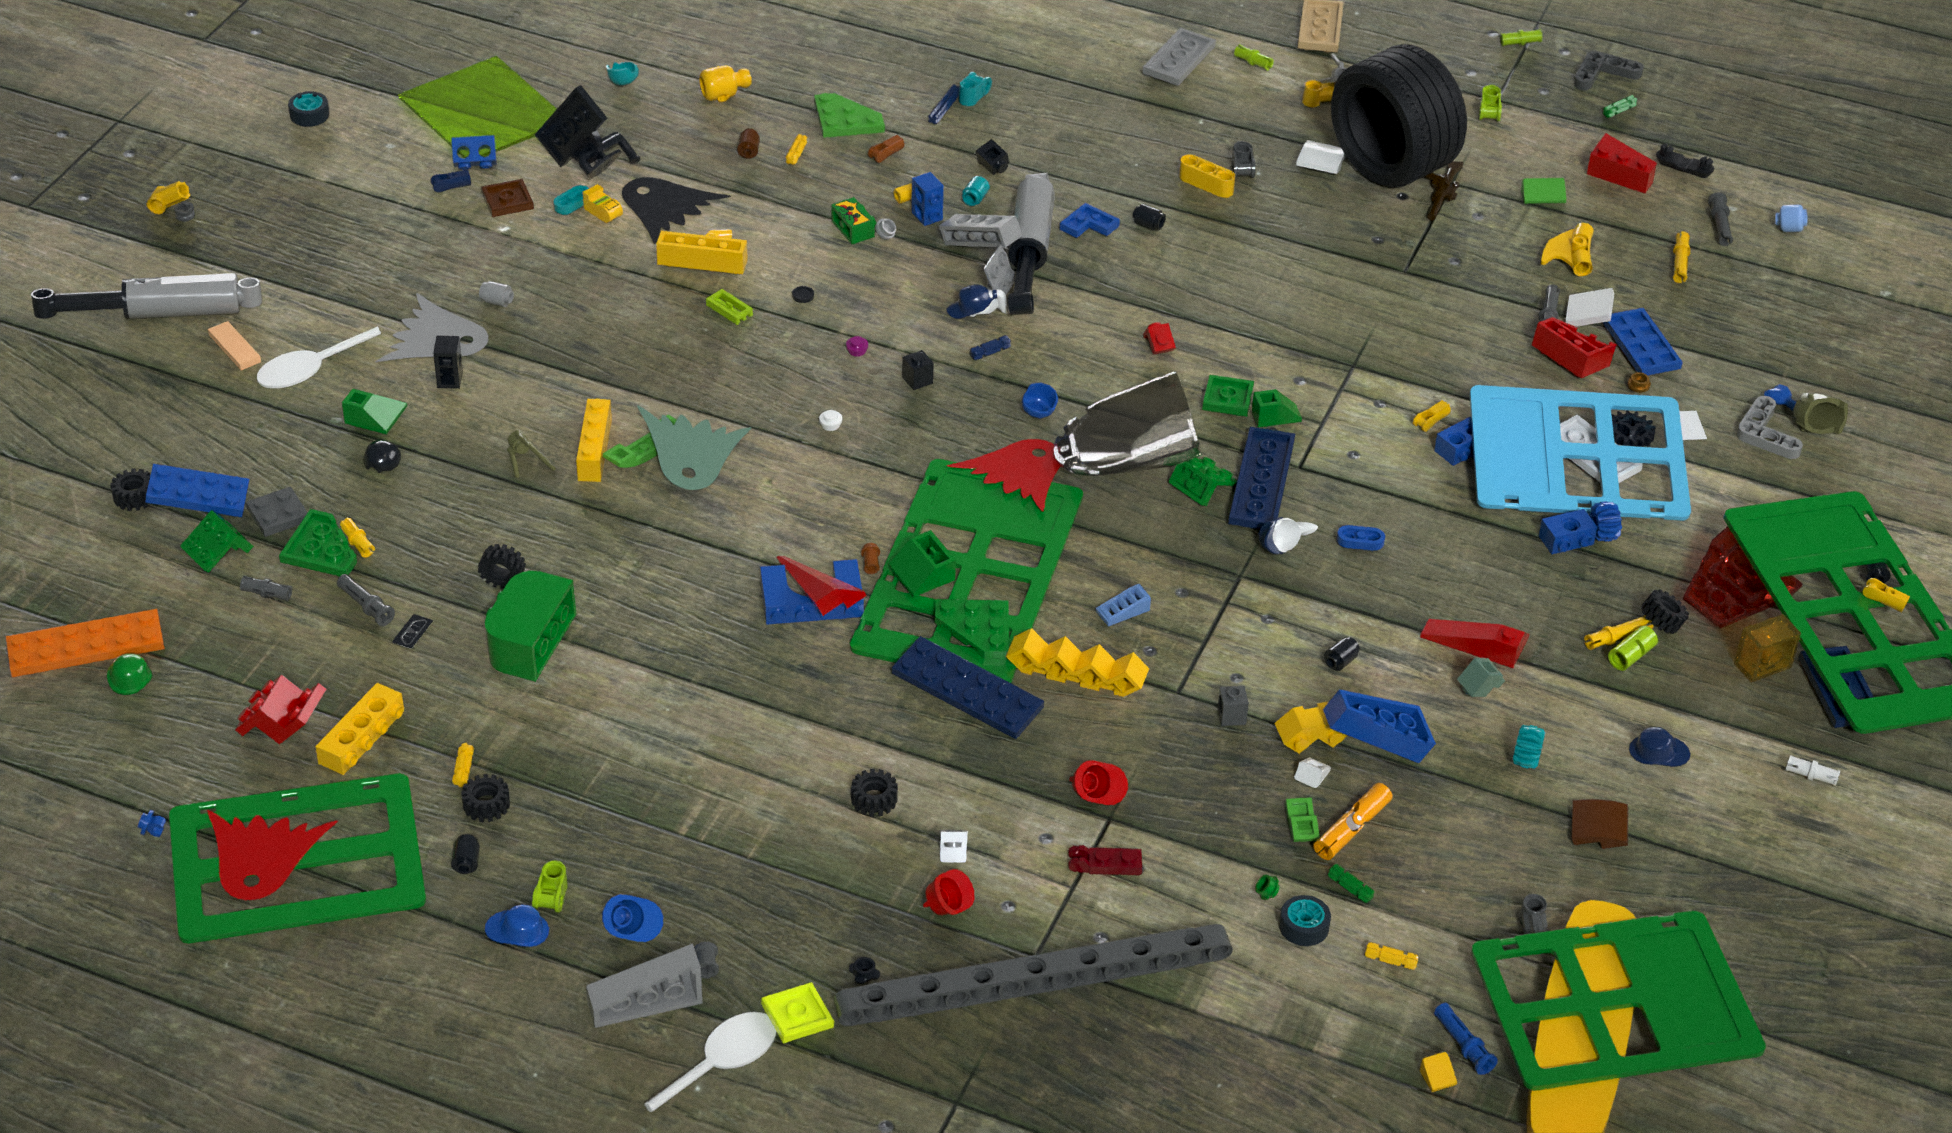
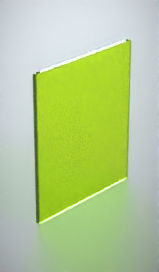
M498 56L491 57L398 94V98L451 147V138L494 135L496 152L535 137V133L557 109ZM484 148L480 150L479 155L486 157L490 155L491 151ZM467 150L459 151L463 158H467L470 154Z

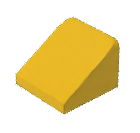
M1446 1052L1422 1059L1420 1073L1431 1092L1457 1085V1079Z

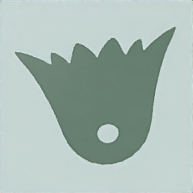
M637 405L650 430L664 475L674 485L688 490H699L711 485L717 478L733 448L752 428H743L725 434L726 427L724 426L712 433L710 422L707 419L701 421L693 428L689 420L681 414L673 425L665 415L662 414L661 421H659L650 412ZM684 468H691L695 471V476L687 478L683 476L682 470Z

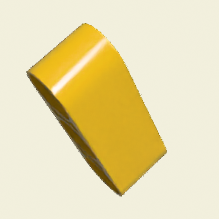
M1188 154L1181 157L1179 178L1183 182L1222 198H1228L1234 194V172L1195 155Z

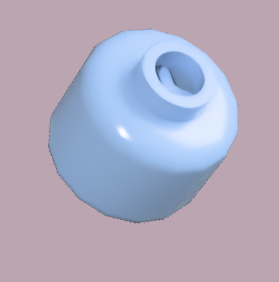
M1800 204L1783 205L1780 208V213L1775 215L1776 226L1780 225L1782 232L1802 231L1808 222L1807 209H1803Z

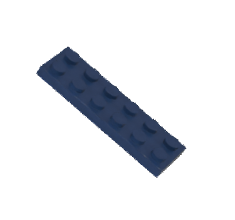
M1250 427L1228 524L1261 529L1265 523L1279 517L1295 442V433Z
M922 636L892 666V674L1014 739L1020 736L1044 708V700Z

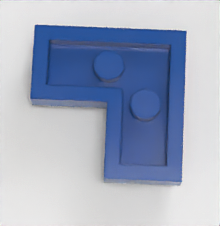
M1084 203L1060 222V230L1076 238L1089 228L1108 236L1119 227L1120 219Z

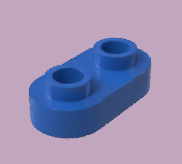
M1345 525L1338 529L1337 542L1344 548L1376 551L1383 548L1385 533L1378 528Z

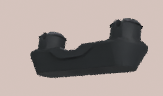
M1668 144L1661 145L1660 150L1656 153L1659 164L1700 178H1707L1714 172L1713 160L1711 158L1689 159L1682 154L1673 152L1674 148L1671 145L1668 147Z

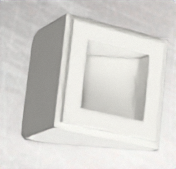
M1309 757L1299 762L1295 779L1313 788H1317L1328 775L1331 767Z

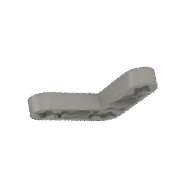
M1768 396L1758 397L1740 422L1737 437L1745 443L1788 459L1798 458L1803 446L1799 439L1766 427L1774 414L1776 401ZM1752 418H1759L1761 419V421H1757ZM1765 438L1773 439L1774 441H1767Z

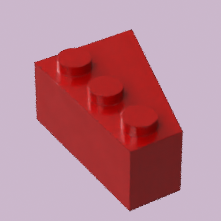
M1605 133L1590 154L1587 175L1646 194L1653 184L1657 162Z
M1554 317L1537 324L1531 345L1542 354L1556 361L1558 365L1571 371L1573 375L1584 378L1610 367L1617 344L1609 342L1607 345L1596 340L1597 336L1594 334L1589 336L1577 332V327Z

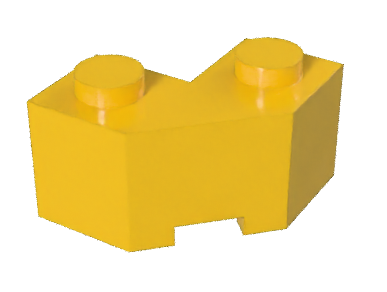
M1328 702L1317 703V707L1304 709L1303 706L1294 707L1274 723L1284 745L1299 754L1317 739L1334 748L1348 735L1330 728L1323 711Z

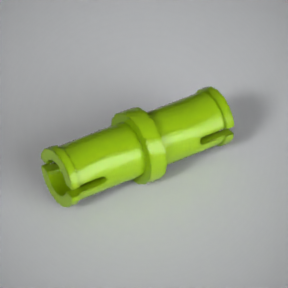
M1522 29L1513 33H1501V46L1513 44L1523 46L1525 43L1542 42L1541 29L1524 31Z
M1239 44L1234 50V56L1246 60L1252 66L1257 65L1265 70H1269L1273 66L1274 60L1271 57L1260 54V51L1256 49L1251 50Z

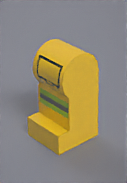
M599 184L583 191L584 209L598 219L609 223L613 219L622 216L623 209L621 204L616 199L606 195L603 192V187Z

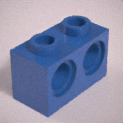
M494 135L451 138L453 164L459 170L471 169V166H480L482 169L492 168V165H497ZM481 149H489L491 151L490 155L487 157L480 156L479 152ZM461 150H467L470 154L467 158H460L458 153Z
M931 172L912 178V213L924 226L943 220L944 185Z
M1471 416L1437 433L1434 451L1452 466L1466 461L1474 455Z

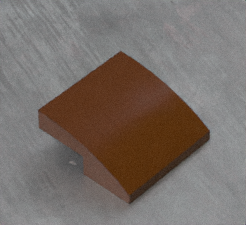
M1601 799L1573 800V844L1580 845L1600 842L1602 849L1628 846V804Z

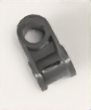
M1238 141L1233 147L1232 172L1235 173V178L1237 176L1255 177V159L1253 157L1252 145L1246 141Z

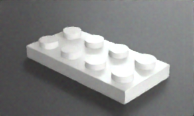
M1575 415L1560 423L1562 441L1587 444L1597 443L1596 429L1580 416ZM1570 459L1601 483L1598 461ZM1616 462L1618 483L1640 472L1643 464Z

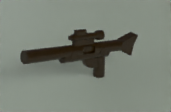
M1452 161L1446 165L1448 170L1446 174L1439 175L1432 172L1425 176L1426 179L1432 181V187L1436 189L1432 197L1433 205L1427 216L1429 220H1435L1444 198H1447L1449 202L1456 199L1457 193L1455 192L1459 187V183L1453 182L1452 186L1450 185L1455 174L1463 168L1464 162Z

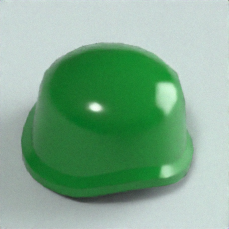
M134 653L120 655L114 660L107 671V681L110 688L121 695H131L139 692L153 677L152 671L147 666L144 658Z

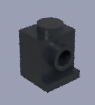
M990 139L976 150L978 163L983 165L992 175H995L997 172L1003 173L1008 168V153L994 140Z

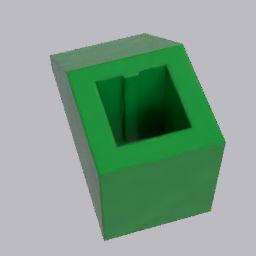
M1278 390L1254 392L1252 415L1257 427L1302 422V417L1296 404Z

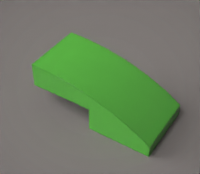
M1312 798L1286 799L1285 809L1293 842L1317 841L1320 836L1317 816L1314 815Z

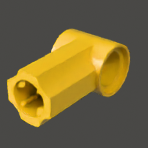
M1316 80L1307 81L1304 87L1302 103L1307 107H1318L1320 102L1331 101L1336 82L1321 83Z
M180 181L166 187L158 186L146 203L148 209L155 214H162L166 208L187 200L190 197L189 187L185 182Z

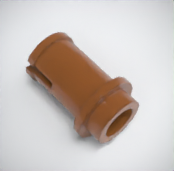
M867 543L861 550V555L864 557V571L867 574H876L877 570H880L878 561L880 549L874 543Z

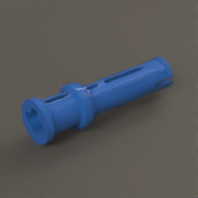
M1442 1003L1437 1006L1434 1015L1458 1042L1462 1055L1466 1059H1470L1475 1065V1071L1479 1075L1492 1071L1497 1065L1498 1059L1494 1054H1490L1484 1047V1041L1472 1035L1448 1003Z

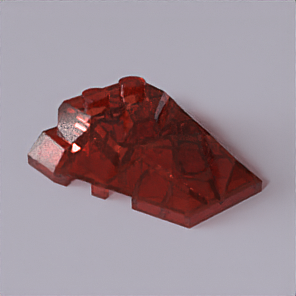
M1727 526L1712 539L1697 573L1694 574L1683 596L1685 602L1720 629L1776 606L1773 598ZM1794 576L1780 577L1791 596L1803 586V583Z

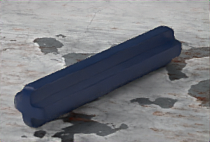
M953 84L928 115L929 123L938 124L958 98L960 86Z

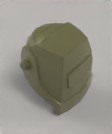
M1803 393L1793 408V414L1796 419L1795 423L1801 426V431L1803 432L1808 430L1816 434H1841L1847 421L1848 403L1823 394Z

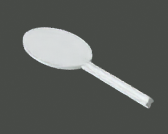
M375 327L318 353L303 350L280 355L262 366L257 373V381L266 388H284L303 382L319 370L322 359L381 334V331L378 327Z
M760 1012L743 1013L720 1024L706 1041V1059L646 1102L645 1107H647V1110L653 1112L713 1067L721 1069L738 1068L761 1057L771 1047L776 1037V1030L767 1014Z

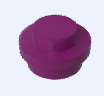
M854 336L847 340L846 349L852 356H862L868 349V341L860 336Z

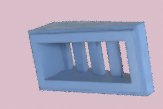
M1136 584L1098 606L1096 613L1107 626H1111L1150 611L1151 598L1140 584Z

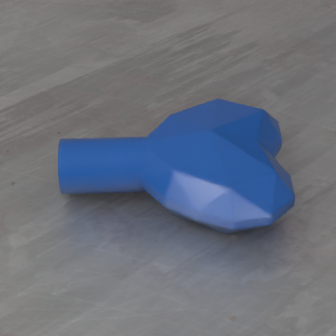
M1778 384L1774 389L1764 392V396L1773 398L1777 405H1785L1793 411L1796 402L1791 399L1792 394L1787 386Z

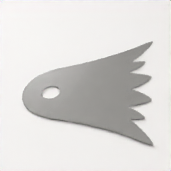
M416 293L418 303L422 309H413L414 314L418 318L402 319L403 324L411 330L393 334L395 338L405 342L392 345L391 348L399 350L381 357L376 362L404 358L434 357L433 351L436 335L459 336L460 339L464 336H471L473 338L472 343L463 344L460 342L461 356H468L479 352L486 346L488 334L480 325L452 314Z

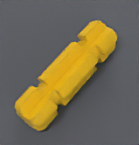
M798 134L786 155L787 164L795 165L807 144L806 135Z
M463 743L458 749L452 779L453 784L459 787L467 784L474 753V747L467 743Z
M1369 942L1365 950V956L1370 959L1376 960L1377 957L1380 958L1379 961L1396 966L1403 964L1405 965L1404 968L1415 970L1417 967L1418 955L1408 952V954H1404L1403 950L1384 945L1381 948L1379 944Z

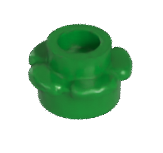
M1267 874L1259 878L1255 891L1261 896V899L1268 900L1278 894L1280 889L1278 878Z

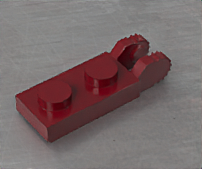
M1073 845L1068 850V855L1072 858L1068 862L1070 871L1101 875H1142V849L1087 848L1084 845Z

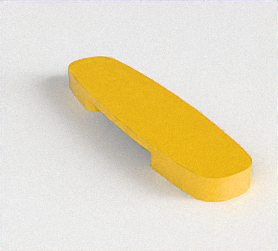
M1589 900L1581 902L1574 908L1565 929L1591 927L1595 924L1636 918L1633 913L1620 905L1605 901ZM1595 933L1582 935L1584 939L1596 937ZM1606 944L1574 949L1589 987L1593 992L1631 987L1613 946ZM1556 959L1550 974L1544 1000L1571 996ZM1634 1007L1601 1012L1617 1052L1622 1057H1625ZM1569 1016L1540 1021L1534 1052L1540 1068L1546 1069L1598 1061L1580 1017ZM1620 1078L1537 1091L1529 1089L1527 1133H1604Z

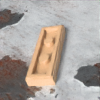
M228 321L208 329L209 336L240 370L261 363L260 355Z

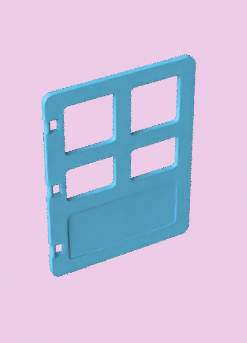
M1476 385L1471 388L1470 408L1475 482L1479 506L1488 509L1508 508L1520 511L1568 513L1585 509L1588 514H1591V508L1595 503L1608 501L1617 504L1621 517L1649 519L1652 517L1681 521L1687 520L1690 517L1691 505L1679 404L1674 398ZM1568 406L1593 409L1597 443L1587 444L1562 441L1558 407ZM1611 410L1661 413L1666 448L1616 445L1614 443ZM1563 459L1598 461L1602 497L1568 495L1565 487ZM1616 462L1667 465L1672 501L1621 498ZM1505 499H1517L1518 503H1506ZM1577 503L1590 504V508L1578 507ZM1650 508H1661L1663 512H1651Z

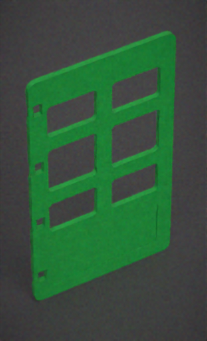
M944 459L932 460L886 560L882 574L862 614L858 628L854 632L850 642V650L857 655L896 663L919 636L880 628L889 607H897L935 616V599L924 596L913 598L910 593L897 591L896 588L900 580L889 568L891 560L910 538L920 535L926 523L975 533L967 553L948 550L956 559V568L961 569L949 599L968 600L979 574H987L1030 584L1019 614L1017 616L1009 615L1010 648L1014 636L1031 628L1033 629L1082 503V489L1051 482L1045 500V508L1042 512L1031 494L1025 499L1022 497L1021 488L1006 494L1003 490L1004 481L991 484L984 483L988 473L971 474L976 468L948 467L947 465L958 462ZM929 480L936 481L935 486L927 485ZM908 527L916 528L914 533L907 532ZM993 538H1002L1045 548L1040 562L1035 568L985 557ZM887 575L895 576L892 582L885 580ZM865 625L873 626L870 632L863 631ZM937 625L933 637L926 638L1009 683L1014 678L1017 667L1009 659H984L977 654V649L950 643L952 632L946 627L941 628Z
M1857 491L1729 508L1725 511L1724 521L1856 732L1868 734L1952 720V685L1921 689L1903 664L1940 657L1948 658L1952 664V629L1944 620L1945 618L1917 575L1913 573L1908 565V561L1881 520H1878L1873 512V508L1862 493ZM1868 514L1872 521H1867L1864 515ZM1879 562L1886 563L1901 587H1894L1893 589L1910 596L1907 603L1914 605L1936 640L1897 647L1891 645L1869 611L1871 608L1884 607L1886 605L1866 598L1863 592H1858L1843 568ZM1899 568H1903L1907 575H1903ZM1821 571L1827 575L1839 596L1797 602L1793 599L1780 577ZM1848 612L1853 616L1874 650L1832 657L1827 654L1806 618ZM1935 623H1939L1943 630L1939 631ZM1883 667L1888 671L1901 692L1859 700L1854 697L1840 673Z

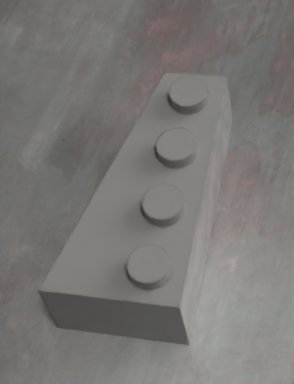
M693 944L586 985L587 1002L595 1028L702 1004L701 967Z

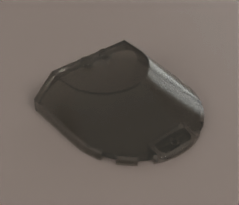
M1176 371L1092 404L1086 408L1088 414L1079 420L1077 417H1074L1064 426L1065 434L1063 437L1057 436L1054 443V455L1058 464L1068 472L1085 476L1166 468L1202 455L1192 412Z

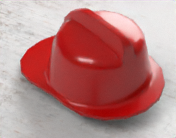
M1085 761L1078 767L1074 775L1069 778L1076 794L1088 802L1115 805L1122 801L1128 790V780L1125 773L1113 764Z
M952 869L938 875L926 888L925 895L927 901L923 904V907H930L935 914L940 916L956 915L969 909L975 899L972 882L965 873L957 869Z

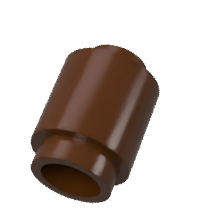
M749 128L740 134L737 151L741 157L751 159L758 154L760 136L756 130Z

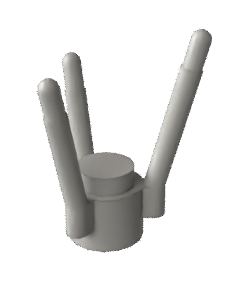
M1332 53L1331 57L1338 66L1333 69L1331 77L1316 81L1321 83L1336 82L1347 68Z

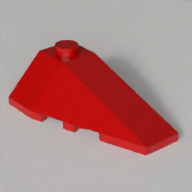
M1429 619L1420 638L1480 658H1489L1492 662L1514 668L1529 638V634L1502 624Z

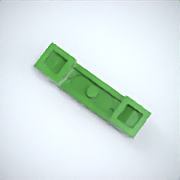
M666 415V417L674 425L677 419L673 418L670 415ZM651 433L626 447L619 443L603 453L605 459L621 468L643 464L658 455Z

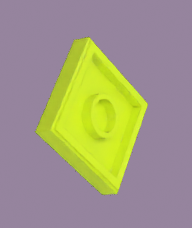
M812 982L761 998V1005L783 1043L834 1028V1020Z

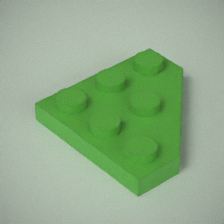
M835 93L814 95L823 138L885 132L882 113Z

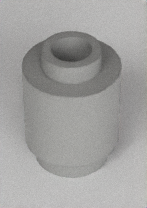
M488 281L481 284L479 298L484 300L485 303L507 307L513 301L514 292L510 285Z

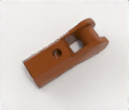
M895 135L880 144L872 146L868 151V156L875 158L876 162L881 163L887 157L904 148V140L900 136Z

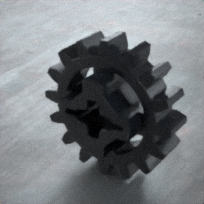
M1626 410L1625 414H1622L1620 411H1617L1616 416L1611 414L1614 443L1617 445L1644 447L1645 445L1649 447L1651 442L1654 441L1656 426L1652 425V420H1646V415L1638 416L1637 411L1630 413L1629 410Z

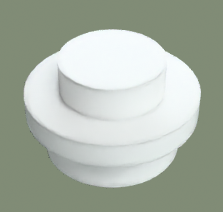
M827 410L821 413L819 422L823 429L834 431L840 427L842 415L837 411Z

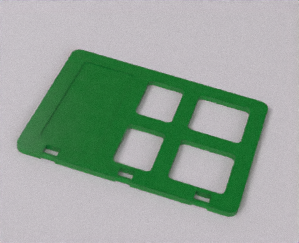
M1699 911L1673 913V915L1651 916L1595 924L1594 926L1584 928L1574 927L1518 935L1506 939L1482 940L1475 942L1472 946L1471 955L1524 1086L1530 1090L1537 1091L1760 1057L1765 1052L1766 1044L1706 916ZM1674 922L1675 926L1663 928L1661 923ZM1595 933L1596 935L1595 938L1584 939L1582 936L1583 934ZM1515 944L1517 949L1504 950L1502 946ZM1606 944L1613 946L1631 987L1593 992L1589 987L1574 949ZM1543 953L1553 954L1571 996L1520 1004L1514 1003L1496 960ZM1630 1007L1640 1008L1659 1051L1626 1057L1620 1056L1601 1012ZM1569 1016L1580 1017L1598 1061L1546 1069L1540 1068L1522 1023Z

